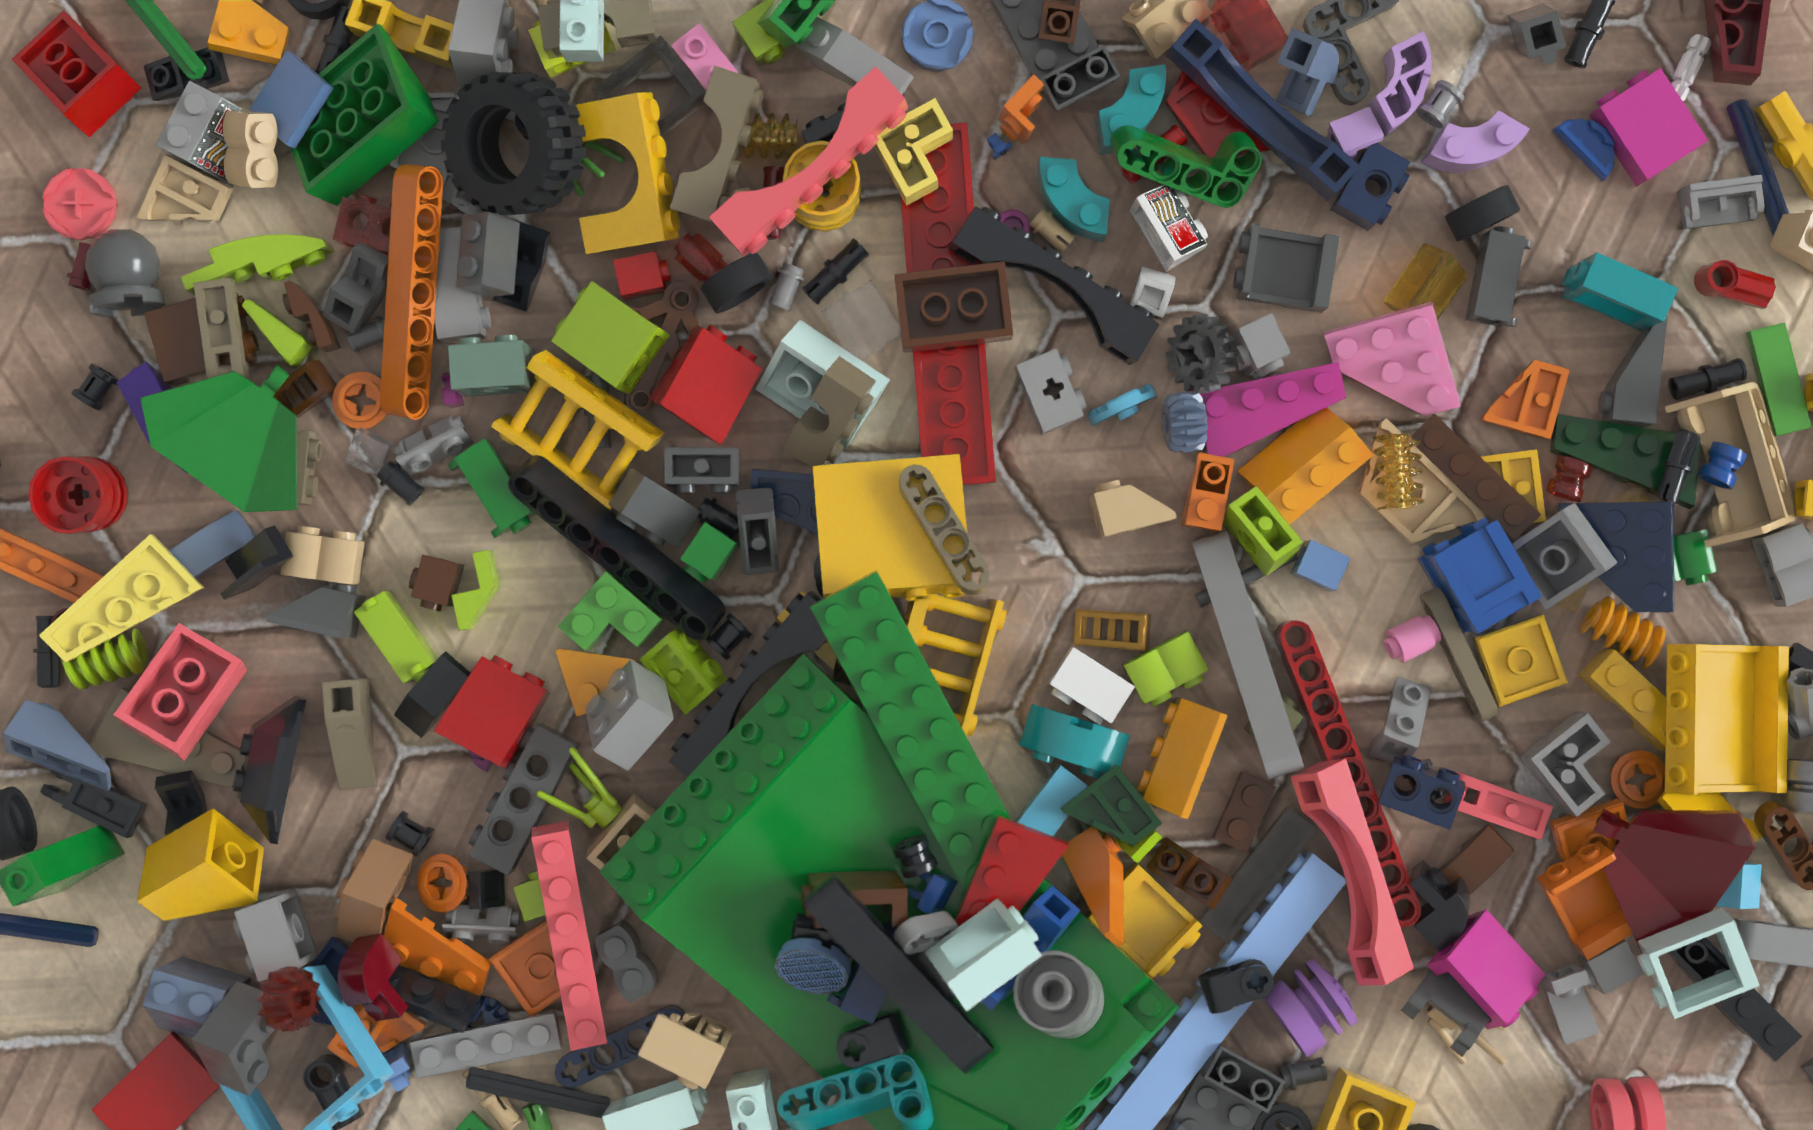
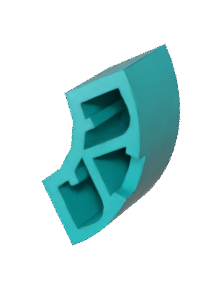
M1166 64L1130 69L1125 80V93L1123 97L1114 105L1098 111L1095 122L1100 155L1113 152L1110 147V138L1119 127L1129 125L1145 130L1149 126L1164 95Z
M1040 157L1037 165L1038 184L1047 208L1054 212L1055 217L1065 228L1076 235L1093 241L1104 242L1108 229L1110 198L1096 195L1084 185L1078 174L1076 159Z
M1032 704L1019 746L1033 750L1032 758L1052 764L1055 757L1082 766L1080 773L1098 779L1114 765H1117L1119 768L1121 767L1130 735Z

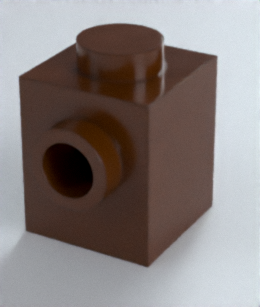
M422 554L419 568L415 567L410 576L409 588L413 589L411 597L421 599L420 606L431 610L441 611L442 606L453 607L451 595L457 594L465 565Z

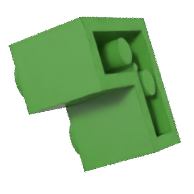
M605 571L560 623L558 628L585 651H591L612 626L636 647H642L666 619L613 575Z

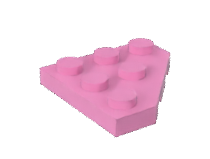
M1432 301L1324 332L1332 363L1339 362L1340 370L1343 374L1423 416L1461 407Z

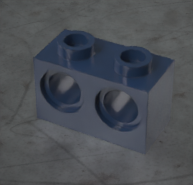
M1403 755V758L1394 756L1378 804L1450 830L1465 791V781L1459 780L1461 775L1446 768L1440 767L1438 772L1424 767V761L1410 755ZM1400 775H1409L1416 781V786L1411 790L1404 791L1396 786L1395 780ZM1436 788H1445L1451 793L1452 798L1447 803L1440 804L1433 801L1430 794Z

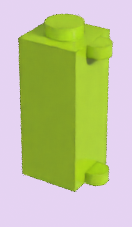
M382 591L377 596L365 601L360 608L354 611L403 683H412L413 681L417 683L437 661V655L392 591Z

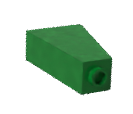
M99 825L30 852L0 870V886L14 907L62 892L118 859L125 852L113 832Z

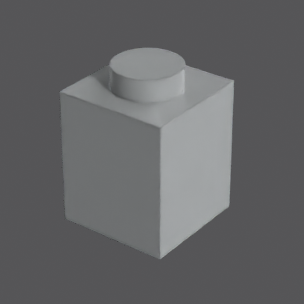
M1624 940L1588 961L1582 955L1577 956L1582 968L1586 969L1591 983L1586 986L1589 989L1594 988L1603 994H1607L1643 975L1630 947Z

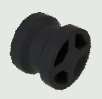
M921 834L909 837L892 848L895 858L900 859L902 863L900 870L904 878L920 876L937 865L935 856L928 851L929 841L926 835Z

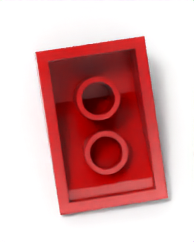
M65 10L12 58L13 62L60 112L89 138L141 89L135 80Z

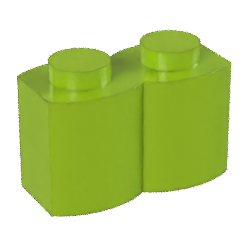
M1186 630L1122 664L1132 685L1135 686V690L1142 703L1151 702L1153 706L1172 697L1170 691L1182 684L1185 689H1188L1204 680L1202 674L1209 670L1191 635Z

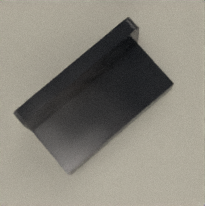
M275 525L262 530L226 561L237 580L220 593L224 600L254 589L293 557Z

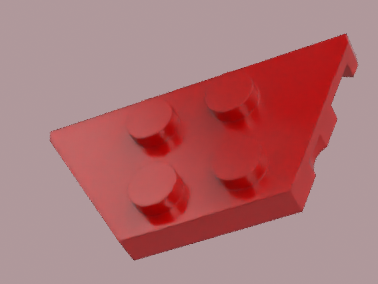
M1181 71L1165 105L1201 154L1214 158L1226 136L1238 131L1249 135L1260 153L1271 151ZM1247 150L1240 151L1235 157L1245 155Z

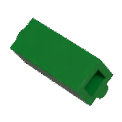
M485 438L454 457V460L448 464L451 471L458 468L461 469L497 525L491 531L494 538L509 531L517 534L532 524L530 518L536 514L520 502L509 490L508 480L512 474L491 441Z

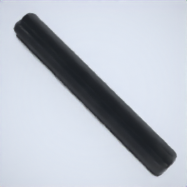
M476 1067L470 1068L466 1079V1088L597 1118H602L610 1105V1098Z

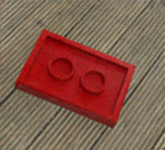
M171 1032L92 1111L110 1130H177L220 1088V1085L212 1081L201 1058L177 1033Z

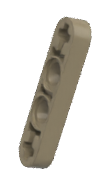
M921 465L906 467L902 471L899 481V489L903 498L957 587L968 595L981 593L989 583L990 571L931 472ZM914 476L917 480L924 479L922 490L926 498L919 505L916 502L921 501V495L917 488L907 487L910 481L909 477ZM932 505H938L944 510L945 517L941 522L931 523L924 516L925 509ZM950 536H957L963 541L964 549L958 554L947 553L943 548L944 540ZM969 554L973 557L969 558L967 562L971 571L974 573L980 571L982 573L979 576V584L976 585L972 580L964 581L966 569L962 561ZM961 562V563L958 565V567H955V566L953 565V564H956V563Z
M1438 587L1420 594V601L1426 615L1433 618L1440 630V645L1475 717L1482 723L1497 716L1499 711L1496 702L1445 595Z

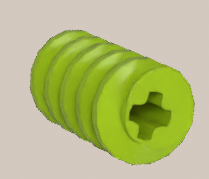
M133 628L132 640L129 639L125 632H122L118 635L117 644L111 638L104 642L103 648L99 645L69 662L62 660V663L72 684L79 690H84L91 684L99 686L104 681L114 682L118 677L128 678L132 673L143 674L148 665V652L142 633L138 629Z

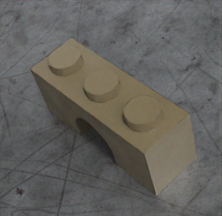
M548 0L546 2L547 5L537 7L544 51L550 59L563 57L560 52V0ZM604 0V22L615 27L617 40L621 48L657 42L651 0Z
M839 356L825 372L810 398L820 405L827 415L811 406L796 423L783 449L811 468L817 465H825L827 461L834 464L845 448L840 441L842 438L848 440L859 424V421L854 419L856 414L858 413L862 416L874 399L869 392L876 380Z

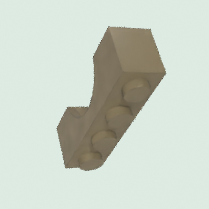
M714 66L703 102L715 112L719 119L722 131L721 144L715 157L706 166L695 171L680 173L670 209L714 224L709 216L730 198L726 196L730 182L736 183L741 169V162L737 161L741 147L746 148L751 138L753 127L748 124L752 111L758 112L763 100L764 91L759 90L761 84L757 79Z

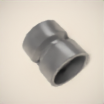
M1787 759V782L1789 786H1787V793H1781L1780 804L1791 812L1813 813V760Z

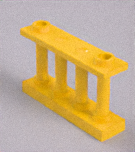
M544 350L534 355L526 367L535 374L536 380L515 416L512 417L506 414L495 420L491 427L499 432L500 437L505 442L515 446L518 445L532 456L538 455L547 459L611 510L612 507L608 504L617 491L615 486L637 451L644 450L647 452L659 443L665 432L549 351ZM554 387L565 395L566 401L542 438L526 427V424L547 389ZM578 408H584L594 415L596 422L572 459L555 446ZM614 429L624 436L625 444L604 478L601 479L585 468L607 430Z
M937 594L928 595V598L925 600L909 601L904 622L917 646L922 647L923 644L974 658L969 679L930 668L939 686L965 693L959 714H954L966 737L967 735L972 736L977 723V715L973 713L996 630H1002L1007 612L1002 609L1004 601L991 599L988 609L955 599L944 598ZM933 609L983 622L984 625L979 643L927 630L928 626L923 625L926 612H932Z

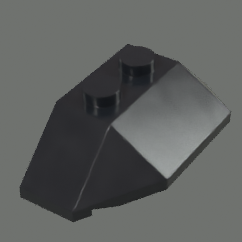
M294 696L251 726L250 734H243L240 755L245 756L243 770L236 769L232 790L238 792L237 797L271 844H278L306 700L300 696Z

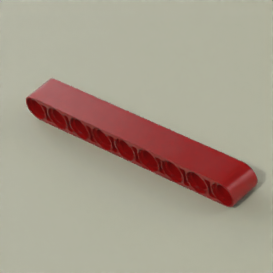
M1284 621L1275 631V643L1322 761L1346 758L1347 762L1353 764L1355 775L1352 779L1358 797L1364 796L1368 801V809L1364 816L1369 831L1371 833L1378 830L1382 837L1381 844L1375 849L1381 868L1386 865H1392L1395 869L1393 880L1386 883L1393 905L1400 899H1406L1409 907L1406 914L1402 917H1397L1399 924L1403 927L1411 926L1420 918V903L1414 888L1409 884L1410 878L1381 804H1378L1379 799L1313 632L1309 625L1303 621ZM1292 626L1297 627L1302 634L1301 642L1295 647L1288 645L1285 639L1286 631ZM1305 660H1309L1315 666L1314 676L1307 681L1300 677L1298 671L1299 666ZM1323 694L1328 699V708L1324 713L1318 715L1312 708V702L1317 695ZM1337 728L1342 736L1341 743L1335 748H1330L1326 743V734L1329 730Z

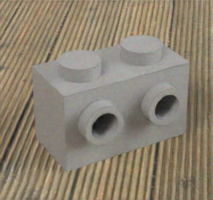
M1272 313L1237 329L1230 336L1235 337V342L1231 345L1234 351L1238 352V356L1233 357L1232 361L1238 371L1244 370L1246 377L1256 373L1258 378H1261L1278 370V368L1284 366L1282 359L1291 353Z

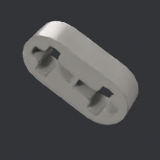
M941 911L908 919L897 928L894 933V939L904 953L914 954L928 950L959 926L947 911Z

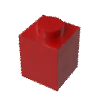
M656 251L613 260L620 295L625 301L663 293L666 288L665 282L671 281L667 260L660 261Z

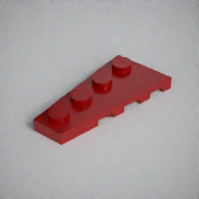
M998 815L956 915L955 922L958 926L962 925L997 898L1007 909L1013 905L1020 912L1069 846L1068 842Z

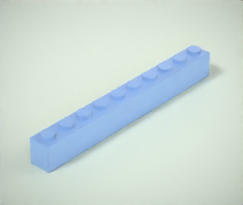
M1306 850L1303 855L1300 853L1296 854L1286 867V870L1289 872L1281 883L1277 881L1273 883L1265 893V904L1258 912L1253 910L1245 918L1241 925V928L1244 930L1236 941L1230 939L1223 946L1219 953L1221 960L1214 969L1227 967L1248 959H1257L1266 964L1273 976L1346 884V879L1310 851ZM1209 967V968H1207L1204 972L1209 971V970H1212V969ZM1257 972L1251 973L1250 982L1253 986L1260 984V976ZM1198 979L1196 985L1199 988L1191 998L1186 996L1178 1004L1180 1008L1176 1011V1017L1168 1027L1163 1025L1151 1040L1154 1044L1145 1056L1141 1053L1133 1061V1067L1129 1071L1131 1075L1123 1085L1118 1082L1106 1097L1109 1103L1101 1113L1095 1111L1089 1117L1083 1129L1153 1130L1253 1001L1239 1005L1226 1012L1211 1014L1209 1013Z

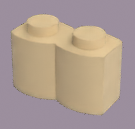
M227 110L223 120V136L228 146L224 157V172L228 183L248 188L275 187L278 178V161L273 150L276 146L278 130L274 115L272 113L252 110Z
M299 525L297 532L286 531L285 543L293 557L282 565L280 575L359 585L365 542L355 540L356 533L333 530V537L319 535L320 528Z

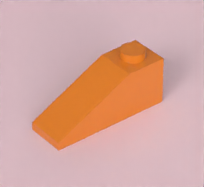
M1091 826L1068 841L1069 846L1062 854V857L1102 934L1116 947L1124 944V865L1117 854L1121 851V847L1115 837L1107 833L1104 834L1102 831Z

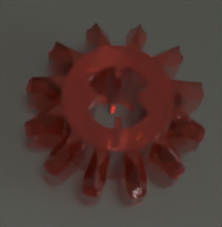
M286 966L285 968H280V970L269 972L268 981L260 983L263 995L256 1000L261 1002L263 1006L258 1015L266 1018V1026L281 1029L284 1032H294V1030H299V1028L310 1026L311 1017L319 1014L316 1003L323 999L316 993L321 983L313 980V972H308L295 966Z

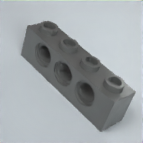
M543 723L538 724L535 729L530 727L520 743V747L524 750L518 762L512 760L503 775V779L507 781L501 794L498 792L494 793L486 808V812L490 813L485 825L479 824L469 840V844L473 846L469 856L507 876L514 872L531 840V828L539 825L549 803L537 797V791L541 790L554 796L573 760L572 755L569 753V748L574 747L578 750L581 743ZM535 755H541L547 761L548 767L543 775L536 774L531 769V759ZM518 787L525 788L530 793L531 799L527 807L519 806L514 800V792ZM500 820H507L512 824L513 835L510 839H504L498 834L497 824Z

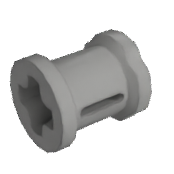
M1445 80L1437 81L1434 85L1436 90L1425 104H1420L1416 109L1417 114L1425 122L1438 129L1444 127L1446 124L1445 118L1453 107L1464 100L1462 92Z

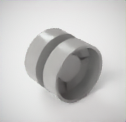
M1061 951L1040 953L1041 957L1020 971L1016 976L1013 991L1018 1012L1028 1024L1055 1038L1071 1039L1085 1034L1098 1022L1103 1011L1104 990L1100 979L1091 968L1068 953Z

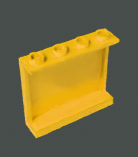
M960 454L813 466L823 598L875 570L880 575L891 598L905 597L907 601H921L927 599L928 595L942 594L944 598H957L965 595L952 579L899 489L900 475L906 467L911 465L926 467L931 472L967 531ZM914 476L909 477L910 481L907 487L917 488L921 495V501L916 502L919 505L926 498L922 490L924 479L917 480ZM932 505L925 509L924 516L929 522L938 523L944 519L945 512L940 506ZM950 536L944 540L943 548L947 553L958 554L964 549V543L959 537ZM970 555L962 561L966 569L965 582L972 580L971 569L967 564ZM961 562L956 563V564H953V565H954L955 567H958V565H959Z
M1667 644L1665 792L1690 795L1707 792L1759 791L1787 793V679L1789 676V647Z

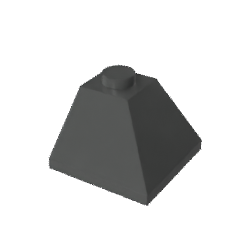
M335 582L333 588L321 587L267 614L266 622L335 638H356L360 621L354 611L361 607L366 596L356 594V586Z

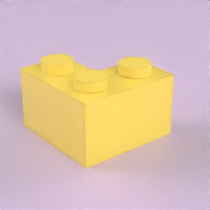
M936 98L906 113L907 115L904 120L895 128L889 129L887 127L877 136L879 141L874 146L906 206L938 189V178L925 154L953 140V129Z

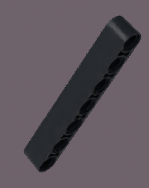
M538 455L531 456L509 478V490L520 502L690 638L698 641L706 639L725 616V606L715 594L638 532L617 520L613 512L547 459Z
M835 875L830 876L803 899L805 906L816 920L964 1074H967L995 1050L981 1029L910 954L904 953L894 937Z

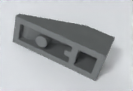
M1666 316L1664 322L1640 332L1605 386V391L1601 392L1598 410L1602 413V421L1638 427L1656 424L1668 316Z

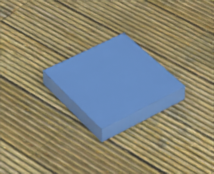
M286 50L249 110L272 113L277 124V137L283 143L295 149L332 92L333 87L296 54Z

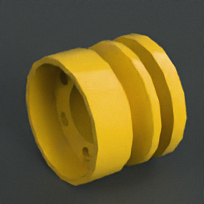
M816 141L807 143L793 152L785 164L783 181L794 177L812 164L825 150L829 142ZM854 158L850 161L851 166L846 173L838 179L832 177L823 185L826 191L829 190V196L823 197L821 194L812 203L806 204L804 202L794 211L796 214L794 218L798 223L810 230L827 232L840 229L852 220L859 209L861 199L860 174Z

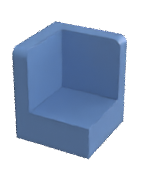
M1307 540L1304 541L1298 555V560L1295 561L1290 574L1327 591H1336L1350 558L1316 541Z

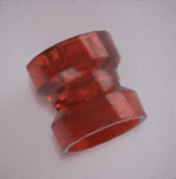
M1558 456L1555 463L1556 474L1554 478L1549 479L1546 491L1562 499L1581 502L1584 495L1582 488L1584 481L1590 478L1593 467L1578 459Z

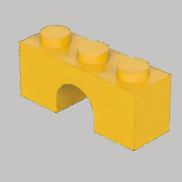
M353 0L345 25L355 36L362 37L378 23L383 26L400 52L454 71L448 51L454 24L426 15L424 19L410 15L386 0Z
M1601 649L1577 676L1603 700L1610 701L1624 711L1633 721L1631 726L1656 750L1666 751V697L1616 650Z

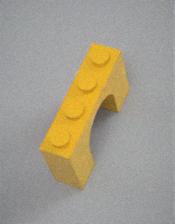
M633 93L577 104L576 107L581 115L577 119L579 125H584L586 134L585 137H582V144L604 139L615 140L630 151L638 168V186L633 198L626 206L614 212L579 218L586 254L679 238L680 219L678 213L670 209L673 181L666 169L664 157L666 156L667 148L663 137L660 136L658 125L660 110L657 101L653 98V93Z

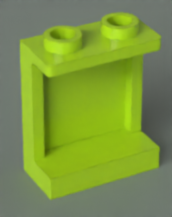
M591 281L588 287L582 289L578 294L576 304L569 315L559 322L556 327V334L551 341L609 384L630 395L670 334L651 323L613 296L608 290Z

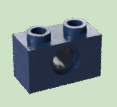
M1378 143L1366 147L1357 161V164L1361 167L1345 183L1330 210L1367 231L1376 223L1382 225L1392 208L1391 205L1387 204L1393 192L1399 194L1410 176L1405 173L1410 161ZM1366 180H1374L1380 185L1381 194L1379 196H1373L1367 192L1365 187Z

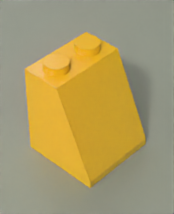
M212 808L146 848L137 902L163 921L252 905L258 900L264 847Z

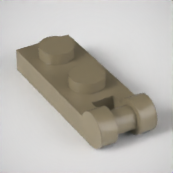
M232 278L193 283L207 378L236 371L249 379V368L245 360L234 280ZM230 354L231 364L221 366L219 356Z

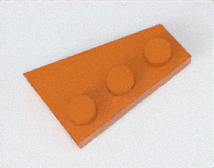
M396 898L390 908L384 937L402 958L399 965L481 996L486 986L492 963L457 938L447 939L433 929L435 923L425 916L420 921L405 910L407 904Z

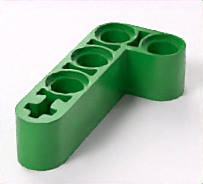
M1129 125L1116 129L1110 138V147L1120 166L1124 169L1223 208L1233 207L1240 202L1262 162V156L1250 136L1239 131L1226 136L1214 158ZM1247 150L1244 156L1235 158L1240 151ZM1168 156L1165 162L1155 165L1159 158ZM1199 169L1194 176L1186 177L1190 171ZM1230 181L1225 188L1218 189L1222 183Z

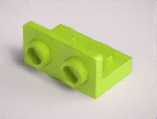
M678 628L667 634L639 659L648 670L665 679L668 695L685 715L697 707L728 679L723 673L720 664L707 654L699 641L690 638Z

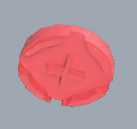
M85 168L66 169L52 177L44 189L42 198L44 199V218L51 228L64 237L80 241L96 238L107 231L115 219L118 206L115 190L108 180L93 170Z

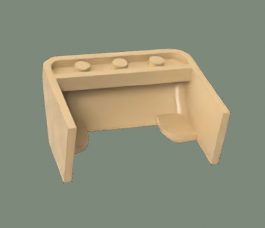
M1749 382L1665 406L1666 413L1678 410V422L1683 430L1694 432L1701 437L1700 443L1706 463H1709L1708 451L1714 441L1736 447L1748 455L1743 466L1737 468L1736 472H1734L1737 479L1732 490L1713 485L1718 504L1713 506L1712 513L1708 515V524L1711 532L1717 536L1704 541L1706 548L1762 535L1795 520L1796 508L1766 404L1762 392L1755 382Z

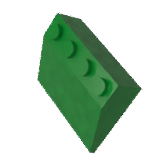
M378 23L318 74L333 87V90L296 148L290 147L305 192L335 206L342 203L439 122L427 91L383 26Z

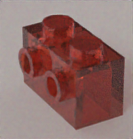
M1215 0L1211 8L1213 12L1211 20L1219 33L1224 32L1231 43L1229 45L1230 53L1239 64L1242 63L1247 71L1283 50L1288 36L1267 0Z

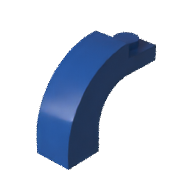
M1053 886L1048 888L1031 905L1023 917L1039 938L1034 942V945L1040 953L1051 949L1080 911L1078 907ZM1017 974L982 999L981 1002L992 1010L1002 999L1005 1000L1014 990Z

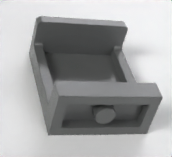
M1252 223L1248 228V232L1242 231L1238 252L1244 253L1242 267H1236L1233 279V288L1238 289L1237 299L1322 313L1329 307L1340 236L1325 234L1322 237L1260 228V224Z

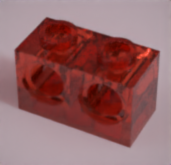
M355 194L354 199L342 197L333 240L340 245L352 248L359 242H363L388 256V229L391 222L392 202L390 207L377 205V199L361 194ZM359 214H367L368 222L366 226L360 230H354L353 221L355 217Z

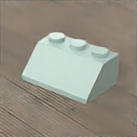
M799 320L781 340L756 390L799 419L811 406L827 415L826 411L810 398L825 372L839 356L876 380L869 392L874 399L862 416L858 413L856 414L854 419L859 421V424L848 440L842 438L840 441L845 446L844 449H846L878 402L890 379L802 320Z

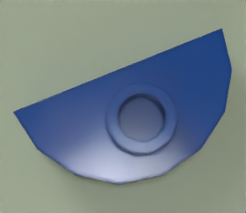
M1569 119L1552 130L1601 181L1608 177L1615 164L1613 163L1615 157L1613 146L1615 143L1605 127L1595 120Z

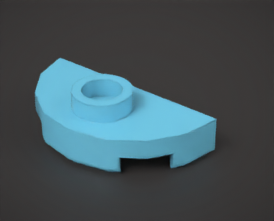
M1147 384L1144 387L1136 388L1106 402L1107 404L1092 409L1087 416L1092 426L1116 415L1121 421L1140 412L1137 406L1157 397L1153 386Z

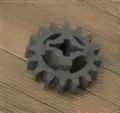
M1207 314L1193 315V317L1182 318V325H1174L1173 327L1176 337H1170L1167 340L1173 346L1172 351L1166 352V356L1173 359V363L1168 369L1169 371H1177L1178 374L1174 381L1176 383L1185 382L1184 390L1186 392L1195 391L1197 394L1219 391L1221 390V384L1230 382L1227 372L1236 370L1234 364L1231 363V358L1238 356V352L1230 348V345L1235 342V337L1227 338L1225 334L1229 326L1227 324L1218 325L1219 317L1217 316L1208 317Z

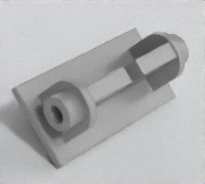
M449 415L428 426L432 438L428 440L425 433L421 430L398 441L399 445L394 447L397 455L395 459L410 476L416 472H423L429 469L432 464L448 456L456 455L465 447L474 443L472 438L463 429L465 425L459 415L455 417Z
M459 905L458 909L446 912V922L451 924H442V929L448 938H457L464 944L472 943L473 939H486L490 944L507 945L510 941L519 937L517 929L513 925H520L521 911H514V907L487 908L486 919H480L481 909H469V905Z

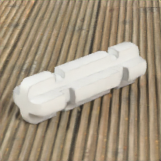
M1695 34L1691 37L1686 47L1687 51L1683 53L1672 77L1671 84L1682 101L1686 99L1690 90L1688 87L1693 84L1704 61L1703 56L1707 54L1711 46V40L1701 34Z

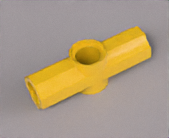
M1784 91L1755 110L1774 140L1773 151L1776 158L1785 168L1792 169L1809 199L1813 201V125L1804 122L1787 92Z

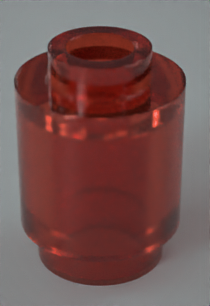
M699 232L694 236L687 233L674 247L678 252L674 259L699 282L707 281L711 276L728 265L723 260L724 255Z

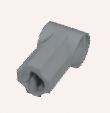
M1803 667L1791 671V676L1787 679L1789 701L1788 732L1795 740H1801L1813 735V669L1810 670Z

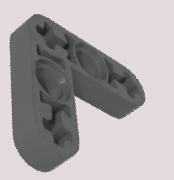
M1328 0L1311 9L1304 19L1303 28L1305 33L1340 47L1345 51L1346 61L1338 65L1337 73L1343 72L1350 65L1353 70L1348 72L1347 76L1352 84L1357 82L1360 84L1357 96L1353 92L1346 93L1344 91L1345 86L1348 84L1344 73L1339 78L1336 76L1334 83L1330 84L1335 96L1341 103L1350 106L1356 105L1367 96L1370 89L1368 76L1345 31L1392 9L1399 0H1374L1372 4L1370 0H1357L1363 8L1362 14L1357 17H1350L1345 13L1343 5L1346 0ZM1331 7H1335L1337 18L1327 24L1324 32L1321 27H1313L1312 24L1315 22L1317 15L1321 20L1332 16L1334 10Z

